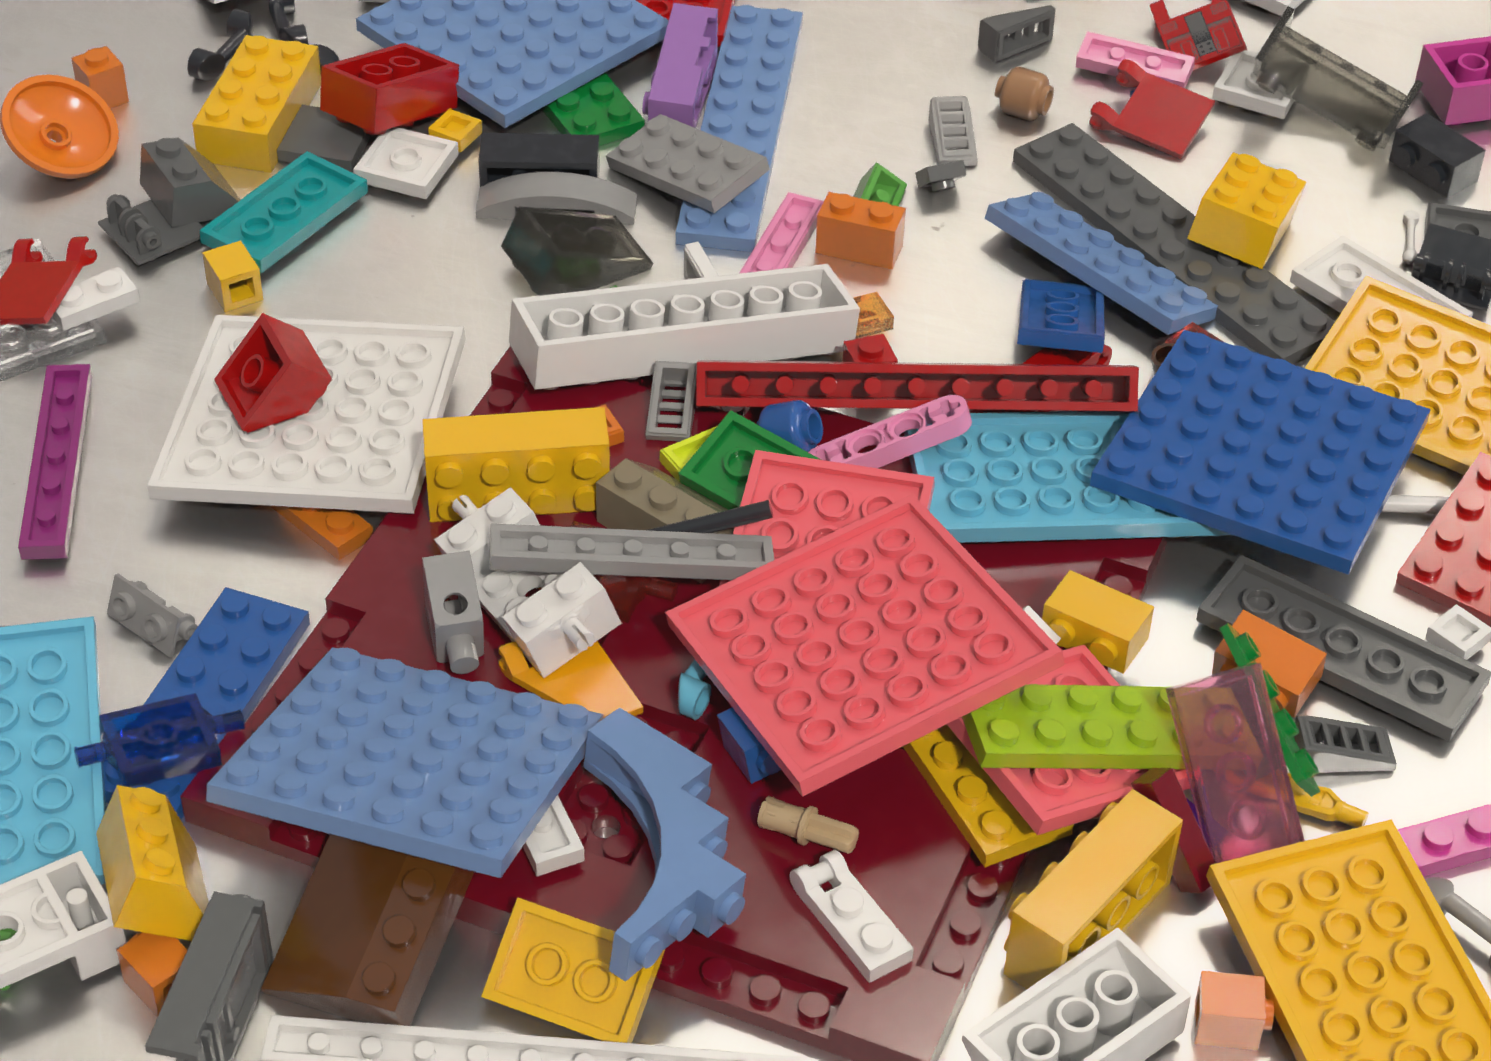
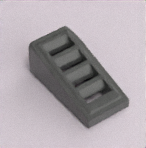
M1049 5L995 15L980 20L978 49L993 62H998L1052 40L1056 8ZM1038 23L1037 31L1034 32L1035 24Z
M1296 716L1295 723L1299 734L1294 736V739L1299 749L1305 748L1317 765L1319 773L1395 771L1397 763L1387 728L1316 716ZM1369 743H1377L1380 753L1371 752ZM1352 744H1358L1360 750L1353 749Z

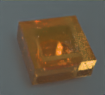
M878 292L853 298L860 307L855 339L893 329L894 316Z

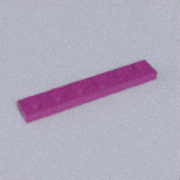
M90 364L47 365L18 544L21 560L67 558L92 383Z

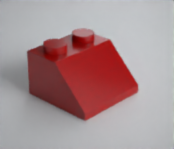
M264 313L260 315L214 378L241 430L248 433L308 413L333 380L303 330Z

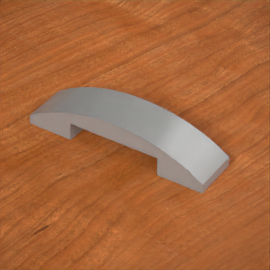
M566 172L518 174L501 178L480 187L476 218L516 220L518 207L594 211L595 223L634 225L637 194L613 182L588 175Z

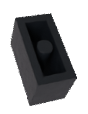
M1426 113L1396 129L1389 161L1442 196L1449 198L1478 181L1486 150Z

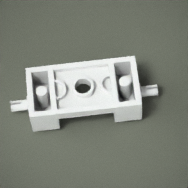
M511 487L481 508H477L466 495L459 496L463 505L457 498L454 500L452 508L463 520L434 540L442 555L470 550L480 606L512 642L518 644L523 655L543 678L582 651L587 650L589 646L591 647L600 638L622 624L605 588L581 562L565 573L490 570L489 533L491 523L540 526L532 509ZM533 588H542L529 598L524 596Z
M78 851L0 885V930L11 928L17 931L10 939L0 941V989L67 959H70L81 981L120 964L117 949L126 944L124 929L113 926L108 896L82 851Z

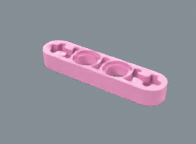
M947 395L811 449L808 453L821 460L880 468L964 434L971 427L972 419L967 402L963 397ZM918 429V431L912 435L906 437L899 436L901 433L907 430ZM871 445L877 446L870 452L857 453L864 447Z

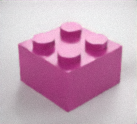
M1491 36L1423 45L1415 83L1445 125H1460L1462 123L1484 120L1491 121Z

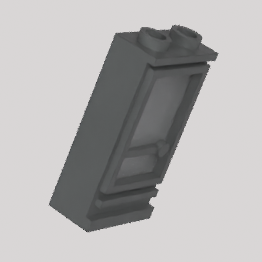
M213 892L145 1044L146 1052L176 1058V1061L233 1060L262 991L261 987L274 961L264 901L253 899L244 894L230 895Z

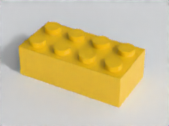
M246 35L192 123L196 151L213 164L272 173L278 162L277 148L301 105L309 106L321 86L318 46L303 44L298 41L288 42L269 39L263 36Z
M605 407L422 419L430 522L463 520L452 508L456 498L463 505L459 497L461 495L468 496L477 508H481L510 487L532 509L535 515L596 511V482L610 471L609 437Z
M1134 789L1119 803L1111 802L1105 808L1098 824L1091 832L1083 831L1071 845L1069 854L1060 863L1052 862L1043 872L1037 887L1029 895L1025 892L1020 894L1012 904L1008 913V919L1011 920L1010 932L1003 947L1006 951L1003 974L1025 989H1028L1117 927L1122 932H1125L1170 884L1183 820Z

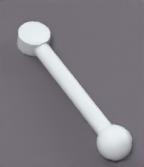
M1413 210L1405 211L1403 216V222L1407 224L1406 250L1402 254V259L1406 264H1413L1417 256V252L1414 250L1415 225L1419 222L1420 214Z

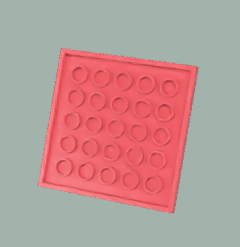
M913 494L665 612L671 630L802 797L1064 666L1063 651Z

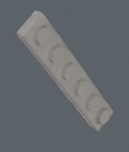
M493 523L490 524L489 533L490 570L565 573L581 562L591 574L734 580L775 560L771 536Z

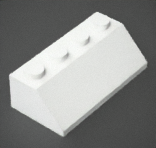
M1117 927L962 1033L961 1041L971 1061H1144L1184 1033L1192 995Z

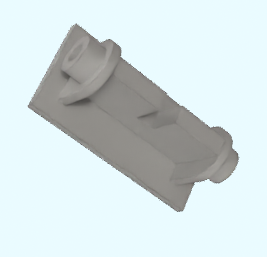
M115 574L107 615L169 658L173 657L176 642L183 639L188 641L198 627L195 624V618L188 613L184 614L174 606H165L166 601L150 591L142 581H129L120 574Z

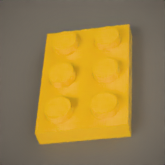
M517 897L481 997L602 1041L632 1043L665 950L661 952L659 958L651 967L641 968L625 982L609 971L615 931Z

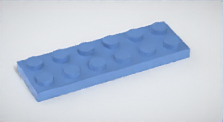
M1033 192L1030 195L1008 198L1005 201L989 204L984 219L1165 334L1169 335L1215 320L1218 305L1206 299L1207 294L1203 290L1184 284L1176 279V275L1169 269L1155 266L1144 259L1145 256L1140 251L1126 248L1115 241L1111 233L1092 227L1083 221L1084 218L1080 214L1065 210L1055 204L1051 196L1042 192Z

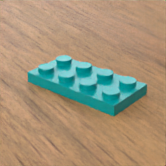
M306 151L200 229L201 243L215 249L242 241L259 267L260 273H263L367 194V179Z

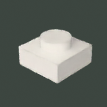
M1456 604L1428 626L1425 640L1468 660L1490 642L1491 627Z

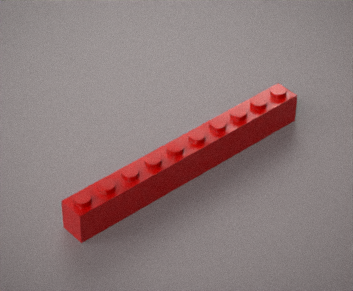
M698 360L696 406L765 407L773 403L802 400L809 404L810 407L912 409L943 396L958 395L966 400L969 409L1138 411L1139 367L1134 365Z

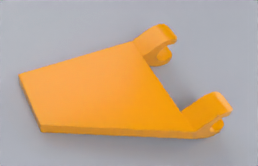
M598 641L545 678L534 667L529 668L516 642H510L499 647V654L502 656L499 660V668L503 674L514 683L545 700L564 705L578 704L585 707L588 711L603 714V719L619 707L633 716L643 713L642 704Z

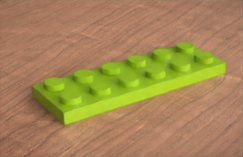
M1026 684L962 716L981 768L1255 770L1262 756L1230 688Z

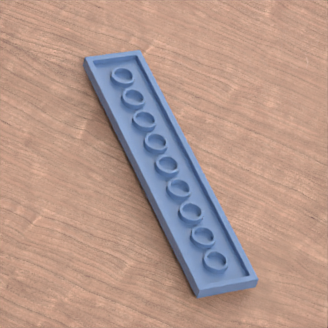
M751 5L732 6L700 130L767 157L770 170L716 213L683 200L676 228V245H685L699 241L700 245L705 248L752 252L757 244L798 48L803 12L784 8L776 10L755 8Z

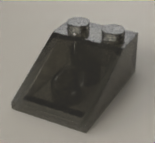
M519 207L501 244L502 249L511 259L513 266L521 272L530 284L531 290L539 296L594 290L649 271L654 264L615 215Z

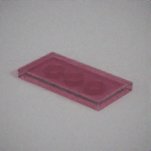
M1250 663L1166 688L1200 829L1215 863L1305 841L1261 663Z

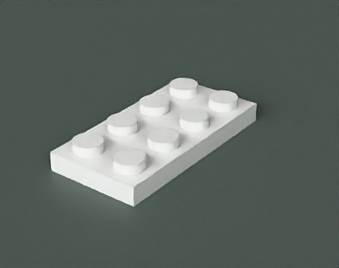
M1343 235L1297 265L1291 272L1289 282L1339 313L1343 311L1364 277L1369 276L1472 318L1473 312Z

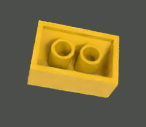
M117 785L96 832L113 926L192 941L209 903L196 845L165 794L157 793L146 787L131 788Z

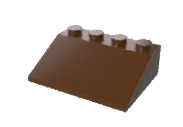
M330 834L261 987L262 992L358 1022L411 1026L475 871Z

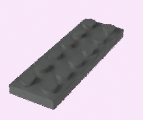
M1240 555L1198 608L1196 621L1221 632L1219 628L1227 623L1232 626L1244 609L1327 653L1323 675L1320 678L1321 681L1450 742L1478 701L1491 678V671L1243 555Z

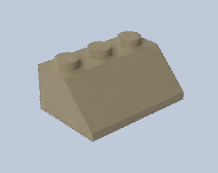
M626 458L596 482L597 522L609 529L648 530L728 510L681 484L678 480L661 470ZM730 528V529H726V530H722V531H718V532H714V533H715V534H733L734 528ZM694 579V580L697 581V582H699L700 584H702V583H703L704 581H706L707 579Z

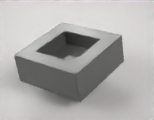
M964 160L929 166L915 172L918 188L931 186L932 192L954 188V181L966 176Z

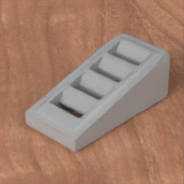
M966 96L931 98L928 121L938 165L964 160L965 166H977L978 158L968 98ZM947 148H965L956 150H946Z
M655 361L646 440L680 442L691 437L696 408L697 363ZM665 386L686 387V391L664 389ZM663 398L683 399L685 400V402H662ZM660 411L683 412V416L660 415ZM658 423L682 424L681 428L658 427Z

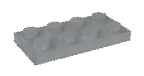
M662 114L649 120L644 127L631 137L623 140L619 146L606 155L609 168L713 213H716L770 170L767 157Z

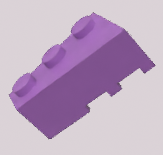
M673 3L657 67L652 75L650 92L646 91L643 98L642 113L648 115V121L662 114L691 127H697L711 88L717 63L718 9Z

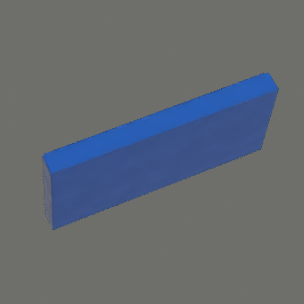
M1031 279L1022 281L1017 344L1103 353L1105 340L1104 294L1090 285Z

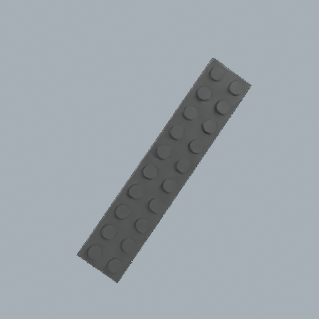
M1074 123L1014 149L1013 162L1098 229L1111 233L1114 236V240L1126 248L1140 251L1145 256L1144 259L1155 266L1169 269L1176 275L1175 278L1184 284L1203 290L1207 294L1206 299L1218 305L1215 320L1255 352L1274 359H1283L1294 365L1315 353L1335 323L1334 320L1264 267L1260 269L1187 239L1195 215Z

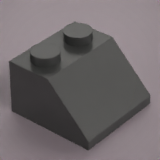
M179 137L162 138L155 142L141 144L140 185L171 227L183 226L195 221L214 220L241 200L216 166Z

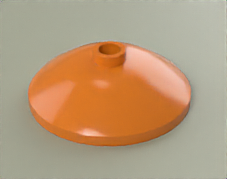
M38 75L27 78L16 84L8 92L1 107L0 126L7 144L24 163L41 173L67 179L86 177L104 168L111 160L117 148L119 131L112 110L99 94L74 79L59 75Z

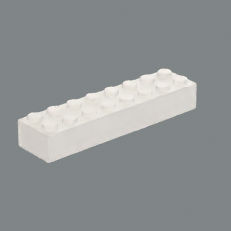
M828 264L514 298L511 303L509 344L534 389L551 390L561 386L592 385L602 381L632 380L642 376H650L654 374L655 361L697 363L698 360L772 361L780 359L793 360L798 357L821 354L833 355L837 352H843L844 341L855 339L860 307Z

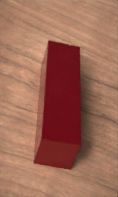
M1151 768L1132 782L1131 785L1135 791L1183 820L1172 874L1181 892L1203 893L1211 886L1206 874L1209 866L1216 864L1173 768Z

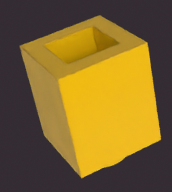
M242 241L202 252L207 285L224 312L263 300L259 267Z

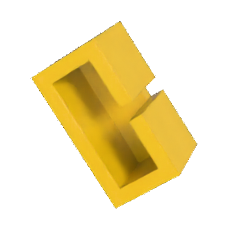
M1069 570L1045 602L1042 620L1061 638L1056 645L1067 649L1085 645L1102 665L1124 674L1149 639L1154 606Z

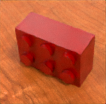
M401 43L321 66L320 110L335 116L339 122L352 123L363 128L365 133L372 135L384 134L387 129L397 126H410L414 124V121L423 118H436L449 108H457L458 95L456 83H458L459 64L407 43Z

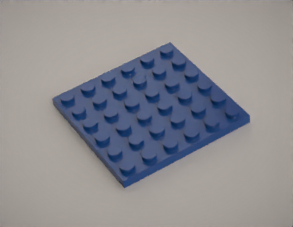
M1184 329L1139 398L1138 411L1130 412L1093 469L1090 486L1349 575L1427 424L1430 409L1417 405L1410 400L1398 399L1376 392L1367 386L1348 383L1323 372H1314L1290 364L1283 359H1274L1250 351L1243 346H1234L1209 338L1205 334L1194 333Z

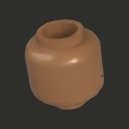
M1015 67L1011 69L1007 76L1002 75L995 88V97L1000 98L1001 111L1007 115L1027 121H1034L1040 115H1046L1054 95V87L1049 85V79L1045 74L1023 67Z

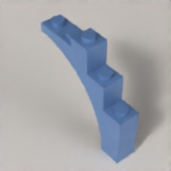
M619 707L588 730L583 767L608 785L633 812L647 836L655 863L653 885L638 910L614 933L609 971L626 982L641 968L651 967L664 949L675 940L681 941L685 939L693 928L704 936L709 937L724 924H732L739 917L745 905V898L742 895L746 873L722 859L728 846L725 837L729 818L706 804L711 793L709 780L712 764Z

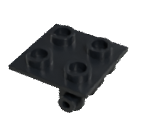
M1430 223L1420 252L1416 256L1411 276L1456 303L1487 311L1491 300V239Z

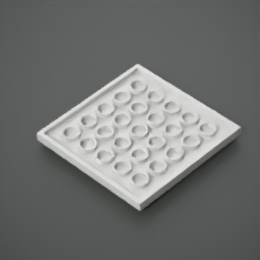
M215 315L147 484L150 499L414 514L426 474L422 419L443 417L466 340L464 326L276 318L304 331L333 380L308 413L248 433L241 430L214 378L259 317Z

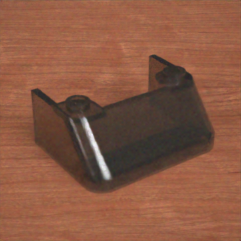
M1288 6L1255 58L1253 74L1257 77L1255 83L1269 93L1281 92L1356 136L1354 140L1365 149L1375 151L1376 148L1385 149L1395 135L1396 129L1401 126L1414 106L1424 83L1416 80L1407 95L1291 29L1295 9Z

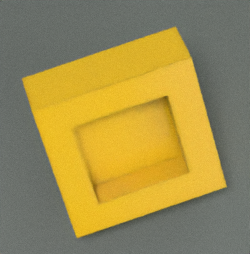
M449 108L428 128V135L458 142V152L461 153L482 134V120Z

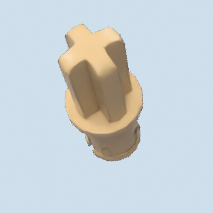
M767 796L766 801H763L758 814L757 822L760 828L796 838L798 844L803 846L811 841L838 851L851 853L856 846L859 836V830L856 827L819 815L817 807L809 806L806 809L785 803L771 796Z

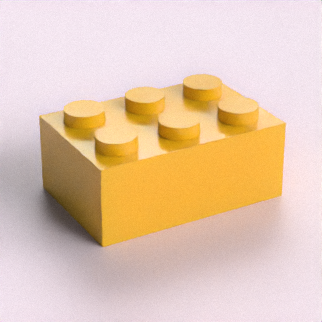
M1233 152L1203 195L1187 239L1263 269L1290 225L1307 181L1299 179L1295 173L1289 170L1274 169L1261 164L1252 155L1236 154Z

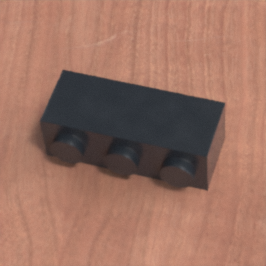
M482 133L478 160L480 187L501 178L533 172H566L599 178V135Z

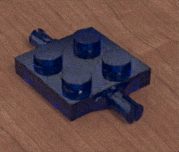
M194 693L99 715L103 741L74 747V754L78 768L108 761L117 770L122 786L148 785L155 781L184 774H194L205 769L222 766L221 750L217 743V735L241 729L244 730L245 721L241 709L212 716L201 706L197 694Z

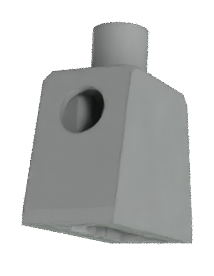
M470 550L423 557L425 610L436 661L440 663L449 662L450 668L454 673L465 674L472 672L479 666L478 657L484 654L482 611ZM451 595H458L457 600L445 601Z

